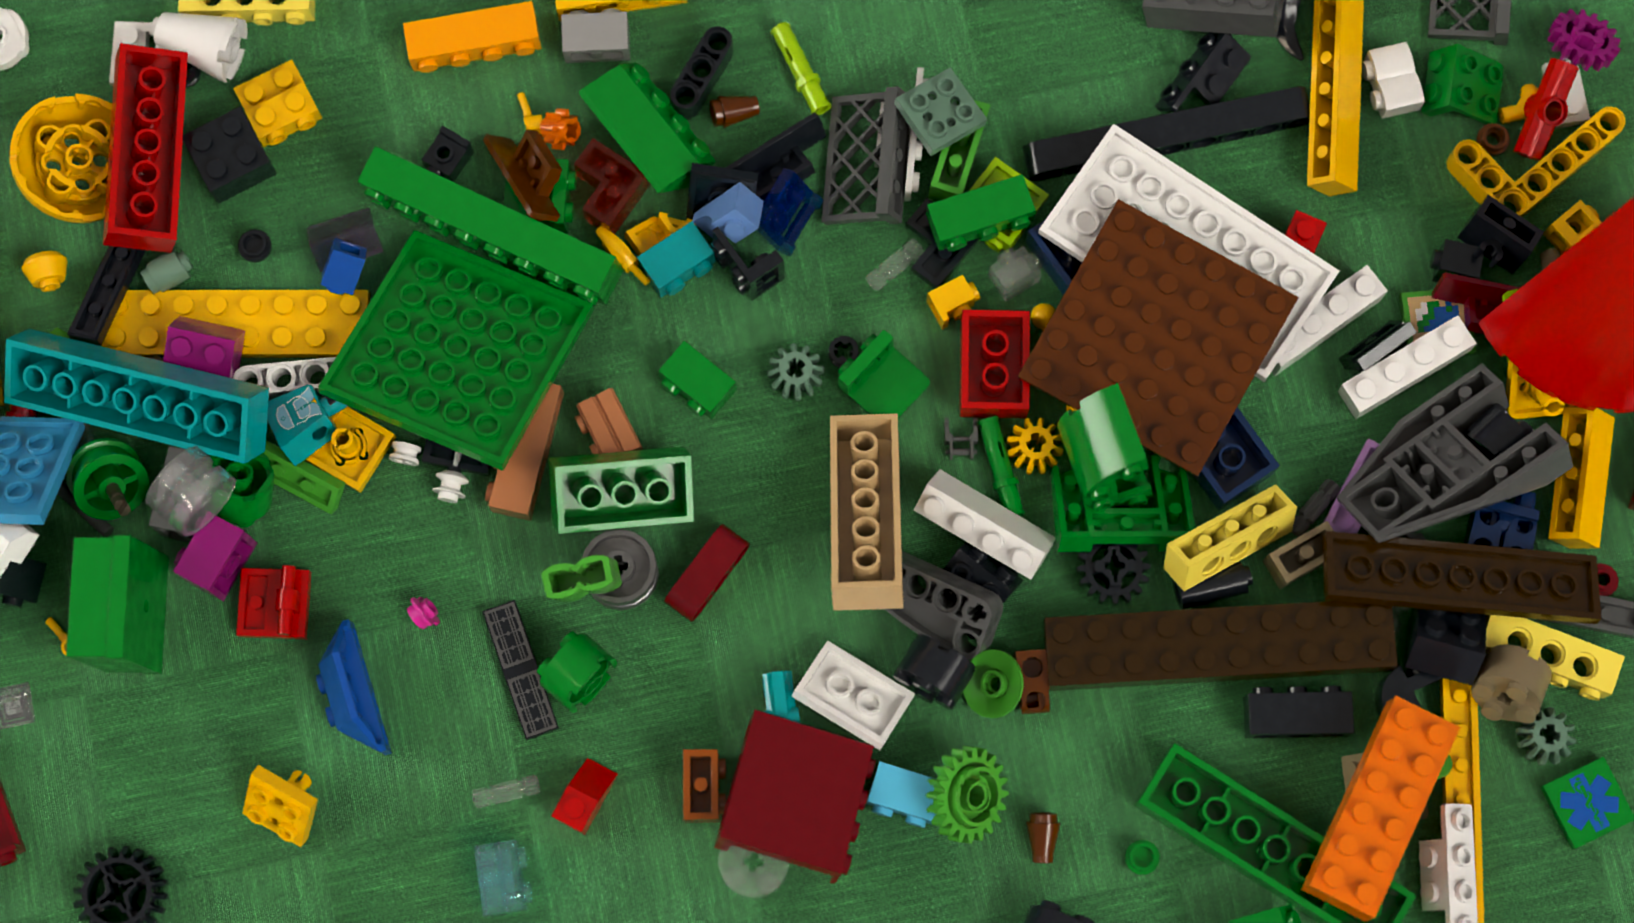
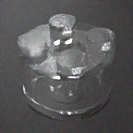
M733 845L730 846L727 852L723 850L719 852L718 866L721 877L728 888L741 897L747 899L768 897L782 886L789 870L788 862ZM753 854H758L759 861L764 862L763 867H757L755 872H750L749 866L744 864L745 859H751Z

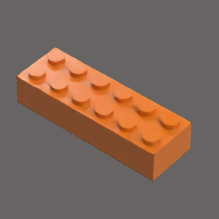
M1398 696L1386 702L1301 890L1365 922L1376 917L1459 732V726Z

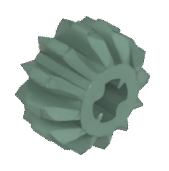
M792 343L790 346L791 353H787L784 348L780 347L778 354L781 359L776 357L770 358L769 363L774 368L768 370L767 375L770 379H776L771 385L774 391L783 388L782 398L787 399L791 392H795V400L800 401L801 391H804L811 397L814 395L812 386L821 387L822 379L818 376L824 374V366L816 365L820 361L818 353L809 356V346L805 345L801 352H797L796 343ZM796 367V370L799 367L802 368V376L796 378L794 374L791 377L790 368Z
M1553 707L1546 708L1544 713L1540 709L1533 723H1522L1525 727L1516 728L1515 733L1524 737V740L1517 743V747L1523 748L1527 746L1529 749L1525 754L1527 760L1537 755L1538 765H1545L1548 760L1552 765L1560 763V756L1566 758L1571 755L1567 745H1574L1577 740L1572 736H1568V732L1573 731L1575 725L1569 724L1565 726L1563 724L1567 714L1563 712L1555 717ZM1546 730V735L1551 736L1552 740L1546 742V738L1540 736V732Z

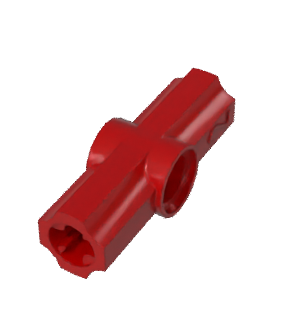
M1556 58L1550 59L1537 93L1531 95L1525 102L1524 115L1526 120L1513 150L1516 154L1535 161H1540L1543 158L1555 126L1561 125L1567 118L1568 105L1566 99L1578 72V66Z

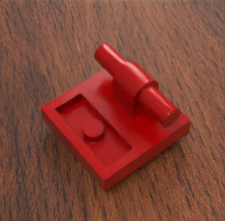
M283 565L282 569L241 568L236 636L245 638L307 639L312 572L310 570H297L296 566Z

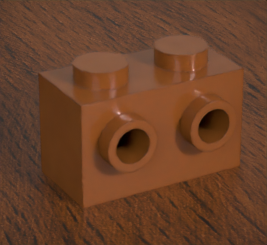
M718 749L683 750V820L685 823H720V814L724 813L726 805V793H720V779H726V758H719Z

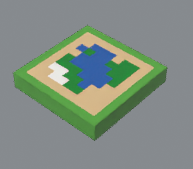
M1433 290L1401 293L1399 301L1402 321L1405 323L1410 321L1417 332L1405 341V345L1407 346L1457 315L1465 325L1464 305L1433 299L1431 294ZM1469 331L1472 337L1474 338V332ZM1474 346L1473 349L1465 355L1474 354L1476 352V346Z

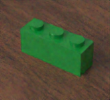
M1023 174L927 204L926 216L938 250L948 249L951 252L965 247L967 242L978 238L980 241L993 239L999 235L998 232L1009 228L1012 231L1024 229L1031 224V221H1034L1036 210Z

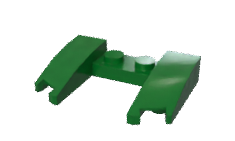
M1150 455L1149 468L1153 508H1108L1103 511H1095L1094 508L1085 504L1073 469L1060 474L1057 465L1052 466V498L1057 552H1091L1093 544H1157L1158 552H1166L1167 543L1196 528L1186 471L1180 468L1176 475L1159 468L1161 457Z

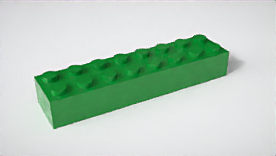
M376 146L357 181L365 190L363 194L370 198V202L385 210H389L390 206L400 212L401 217L410 222L418 224L419 220H422L430 226L429 229L446 238L450 233L459 239L461 245L473 251H477L478 247L483 248L484 251L489 253L488 256L501 264L506 265L509 260L518 266V271L535 279L539 274L548 280L550 286L564 292L569 288L578 294L579 298L593 303V306H596L597 302L607 305L623 272L615 256Z
M1175 743L1169 747L1134 805L1288 904L1291 903L1293 907L1318 923H1401L1417 896L1392 880L1376 917L1365 922L1301 890L1325 837Z

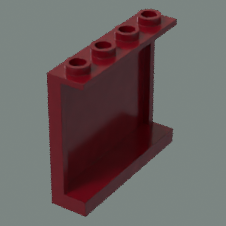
M754 710L748 722L714 848L727 852L730 846L733 845L831 875L830 883L835 884L841 874L847 875L852 861V855L848 854L847 851L849 843H855L860 829V823L856 822L855 819L857 811H863L866 804L868 791L863 790L865 780L871 779L874 772L876 759L871 758L874 746Z

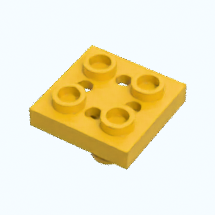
M1509 359L1506 382V396L1509 407L1506 410L1513 419L1553 417L1563 415L1564 408L1575 407L1562 402L1558 398L1549 396L1517 374L1520 369Z
M347 407L331 416L337 427L332 433L331 440L307 457L305 461L345 482L347 486L361 493L397 436L350 407ZM366 452H367V453H368V458H367L366 460H361V459H360V454H361L362 458H365V457H366ZM340 458L345 459V463H344V465H342V466H338V465L336 464V461H337L339 464L342 463V460H341Z
M258 765L250 775L242 814L247 816L253 823L262 825L275 832L282 840L302 847L309 838L318 803L316 797L305 792L312 785L311 778L305 773L299 781L298 778L302 771L295 770L286 781Z

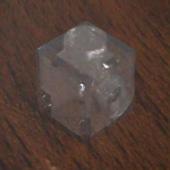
M1024 246L1017 250H1014L1013 247L1005 250L996 258L998 261L989 268L988 276L1005 302L1037 284L1042 274L1040 271L1042 269L1040 260L1034 252L1028 253Z

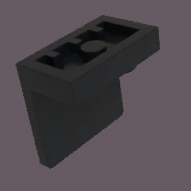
M719 227L712 230L713 242L711 245L714 249L715 260L722 269L729 268L733 276L731 281L741 295L747 293L753 301L785 279L784 260L776 250L769 255L765 252L757 256L750 263L751 267L747 268Z

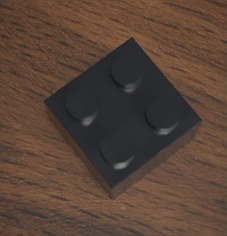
M241 106L183 135L184 144L207 188L218 204L277 175L273 164Z
M1413 608L1406 629L1405 668L1473 686L1486 655V614Z

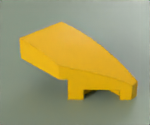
M659 212L658 217L653 216L627 230L624 237L637 256H639L693 220L688 218L687 221L667 217V213Z

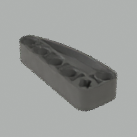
M902 551L903 608L885 610L915 633L932 637L941 642L939 646L947 650L952 648L967 659H972L989 648L1003 612V602L999 595ZM918 575L922 576L926 581V589L918 583ZM948 589H951L956 594L957 603L949 598ZM968 634L975 637L977 647L970 644L967 637Z

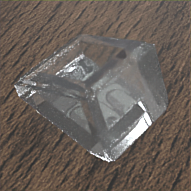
M25 682L1 687L0 729L35 722L29 683Z

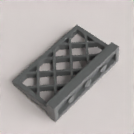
M1430 0L1428 38L1494 41V45L1507 46L1510 29L1511 0H1484L1481 4L1477 0H1468L1475 9L1464 18L1451 7L1459 0H1449L1448 2L1445 0ZM1437 2L1442 6V7L1439 8L1438 10H1437ZM1489 4H1490V12H1488V11L1485 9V7H1486L1487 5H1489ZM1445 11L1457 21L1450 29H1435L1436 19ZM1480 12L1489 21L1488 31L1474 30L1467 22Z
M886 87V92L832 97L821 221L825 225L886 221L889 224L902 223L910 126L894 105L895 98L905 93L900 87ZM884 102V111L874 121L867 112L876 103ZM854 105L858 110L844 123L841 120L842 106ZM864 116L871 125L858 138L851 129ZM878 131L882 135L881 143L871 152L865 143ZM848 133L855 142L842 155L838 150L839 142ZM862 148L869 156L855 169L848 160ZM875 162L879 166V172L869 184L862 174ZM846 165L853 173L839 186L836 182V173ZM859 179L866 188L852 200L846 191ZM873 194L876 197L875 212L864 213L859 206ZM843 196L850 205L841 214L833 215V205Z

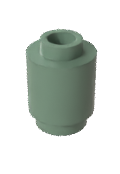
M173 248L171 253H165L147 263V268L140 271L149 289L155 294L160 290L162 292L170 290L191 278L189 270L193 269V265L184 251L177 253Z

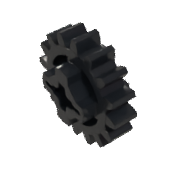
M1093 544L1091 552H1088V554L1079 553L1077 557L1078 560L1084 563V565L1077 566L1075 569L1076 573L1084 574V577L1078 584L1079 586L1088 585L1090 587L1087 592L1088 597L1097 593L1099 595V604H1102L1106 598H1110L1112 606H1116L1120 597L1127 604L1131 601L1130 592L1137 596L1141 594L1142 589L1138 583L1147 584L1149 578L1142 574L1151 568V564L1142 562L1148 555L1147 551L1138 552L1136 548L1139 544ZM1105 548V557L1102 560L1091 562L1093 556ZM1120 549L1126 551L1132 559H1127L1120 553ZM1111 558L1115 567L1121 568L1116 574L1115 579L1111 570L1105 569L1109 565ZM1135 575L1132 583L1121 589L1122 579ZM1094 578L1101 579L1106 584V588L1100 586Z

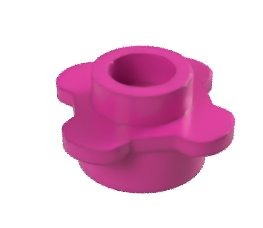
M421 596L417 599L415 597L410 599L412 605L407 608V612L419 628L425 629L432 624L437 626L440 623L439 618L436 616L438 615V610L428 598L424 599Z

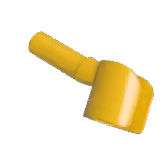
M518 93L517 98L523 111L526 129L535 130L541 134L542 114L532 115L525 93Z
M49 617L45 623L61 641V651L66 655L68 633L52 617Z

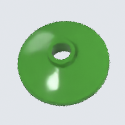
M996 649L985 650L971 659L975 666V672L963 694L969 707L978 715L985 718H1000L1013 711L1019 703L1024 687L1023 674L1018 662L1010 654ZM1000 679L1001 686L998 690L996 684L997 681Z

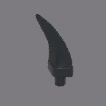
M1284 0L1277 39L1287 52L1297 60L1302 61L1304 56L1295 31V21L1302 0Z

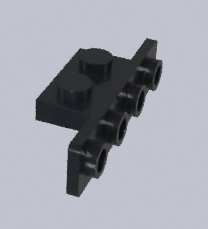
M1212 32L1205 34L1198 41V48L1191 58L1187 59L1180 66L1179 74L1175 80L1161 92V99L1155 107L1160 112H1175L1191 91L1205 105L1219 103L1252 57L1231 36L1232 34Z
M812 113L725 168L759 173L756 195L764 201L763 205L815 173L812 163L802 152L826 137L820 117L817 113Z

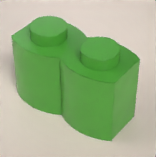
M604 555L588 556L578 561L575 565L569 563L556 564L541 573L546 597L560 602L579 600L589 592L594 594L609 593L622 585L617 560Z

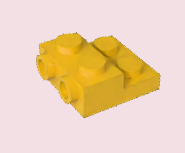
M292 59L233 88L263 147L278 145L284 142L288 135L298 130L306 131L314 127L317 121L322 119Z

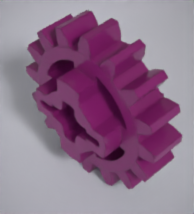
M1569 9L1567 14L1561 12L1548 30L1551 33L1548 41L1554 43L1551 50L1561 52L1560 60L1562 61L1569 59L1571 64L1575 66L1577 64L1582 65L1584 71H1588L1590 66L1596 71H1600L1602 66L1608 68L1620 51L1618 46L1621 39L1614 37L1617 32L1616 29H1608L1607 24L1609 21L1603 20L1600 22L1597 20L1596 13L1587 16L1584 9H1581L1578 14L1572 9Z

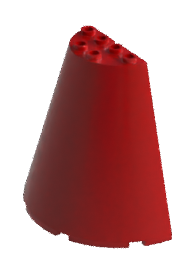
M1634 197L1478 323L1487 340L1499 356H1507L1520 369L1517 372L1519 376L1549 396L1586 410L1594 411L1598 407L1613 409L1614 413L1634 412Z

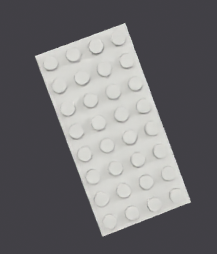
M1113 124L1044 221L1038 234L1083 262L1119 199L1298 296L1296 304L1255 374V377L1265 382L1339 273V270Z

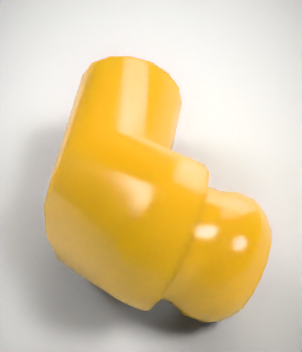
M1529 83L1522 86L1520 89V99L1517 104L1499 108V118L1502 124L1526 119L1524 115L1525 102L1538 91L1534 84Z

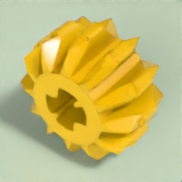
M1026 418L1024 420V428L1016 424L1012 429L1016 436H1008L1007 444L1013 446L1007 452L1008 457L1019 456L1014 463V467L1018 469L1024 463L1027 464L1026 474L1029 475L1032 474L1034 466H1037L1040 474H1045L1046 464L1050 467L1057 465L1058 461L1054 456H1062L1064 452L1063 448L1057 446L1062 442L1061 436H1052L1056 425L1050 424L1047 429L1043 428L1044 418H1039L1036 426H1033L1030 418ZM1031 440H1036V445L1039 442L1042 444L1039 452H1033L1034 448L1028 449Z

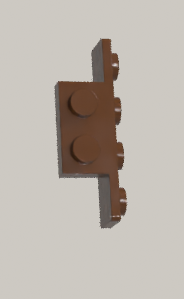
M526 129L518 147L510 138L485 134L483 142L501 169L503 176L512 187L514 194L520 200L527 215L537 221L548 220L557 222L560 214L550 200L549 195L560 179L562 168L539 132Z

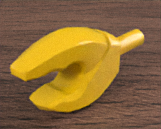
M598 227L595 232L601 240L605 251L617 258L625 273L632 272L644 286H647L651 280L637 266V257L631 252L629 247L605 227Z

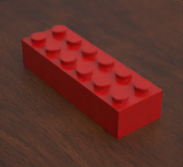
M122 43L119 45L114 69L103 245L171 253L177 241L188 52Z

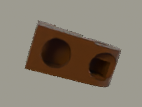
M1047 650L1013 652L1014 659L1021 668L1024 680L1023 693L1019 701L1021 714L1049 713L1050 687L1048 681Z

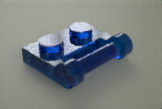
M784 168L763 202L760 224L757 231L777 251L791 257L796 249L794 244L813 212L820 209L824 200L814 193L794 171ZM803 201L804 203L802 207L800 208L799 212L797 213L796 217L794 218L793 222L791 223L790 227L788 228L787 232L783 237V232L786 230L789 222L791 221L792 217L794 216L795 212L797 211L798 207Z

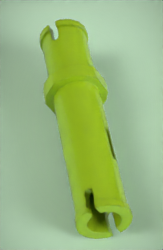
M783 22L772 28L771 34L775 38L796 80L795 87L797 91L803 94L811 114L817 113V115H821L831 108V104L828 102L819 84L821 79L818 73L813 72L791 29L790 23Z

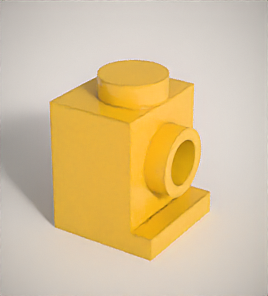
M1579 200L1545 230L1543 235L1563 254L1602 222L1599 220V215L1593 207L1585 205ZM1570 225L1574 226L1577 232Z
M961 275L928 292L926 302L943 330L948 327L950 318L953 317L954 320L961 319L962 310H972L971 307L981 297L975 284L972 281L967 283L965 277Z

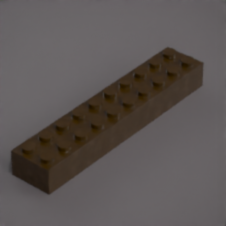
M1323 601L1044 618L1043 622L1044 643L1047 650L1049 691L1391 672L1398 667L1392 606Z

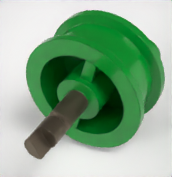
M114 438L96 439L80 447L73 454L65 475L67 486L79 509L86 515L100 520L117 519L134 511L144 500L149 487L147 471L140 462L136 451L128 443Z

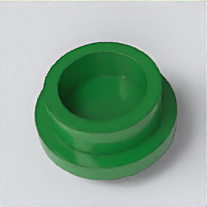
M1137 840L1131 843L1125 851V863L1129 870L1135 874L1147 875L1153 872L1159 864V851L1153 843L1147 840Z

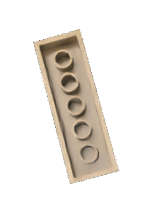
M898 413L830 416L831 590L833 611L902 609L903 575Z

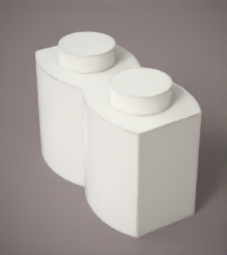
M1407 42L1368 50L1364 61H1362V74L1366 81H1370L1373 91L1370 93L1373 109L1379 111L1382 119L1420 110L1425 102L1418 75L1415 72L1413 57Z

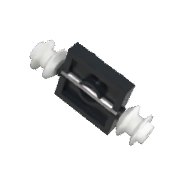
M426 439L422 456L423 464L448 468L436 473V477L441 480L440 487L432 489L433 492L438 494L437 499L449 503H457L458 498L463 499L466 497L460 489L461 485L468 484L469 480L461 473L462 471L489 476L490 465Z

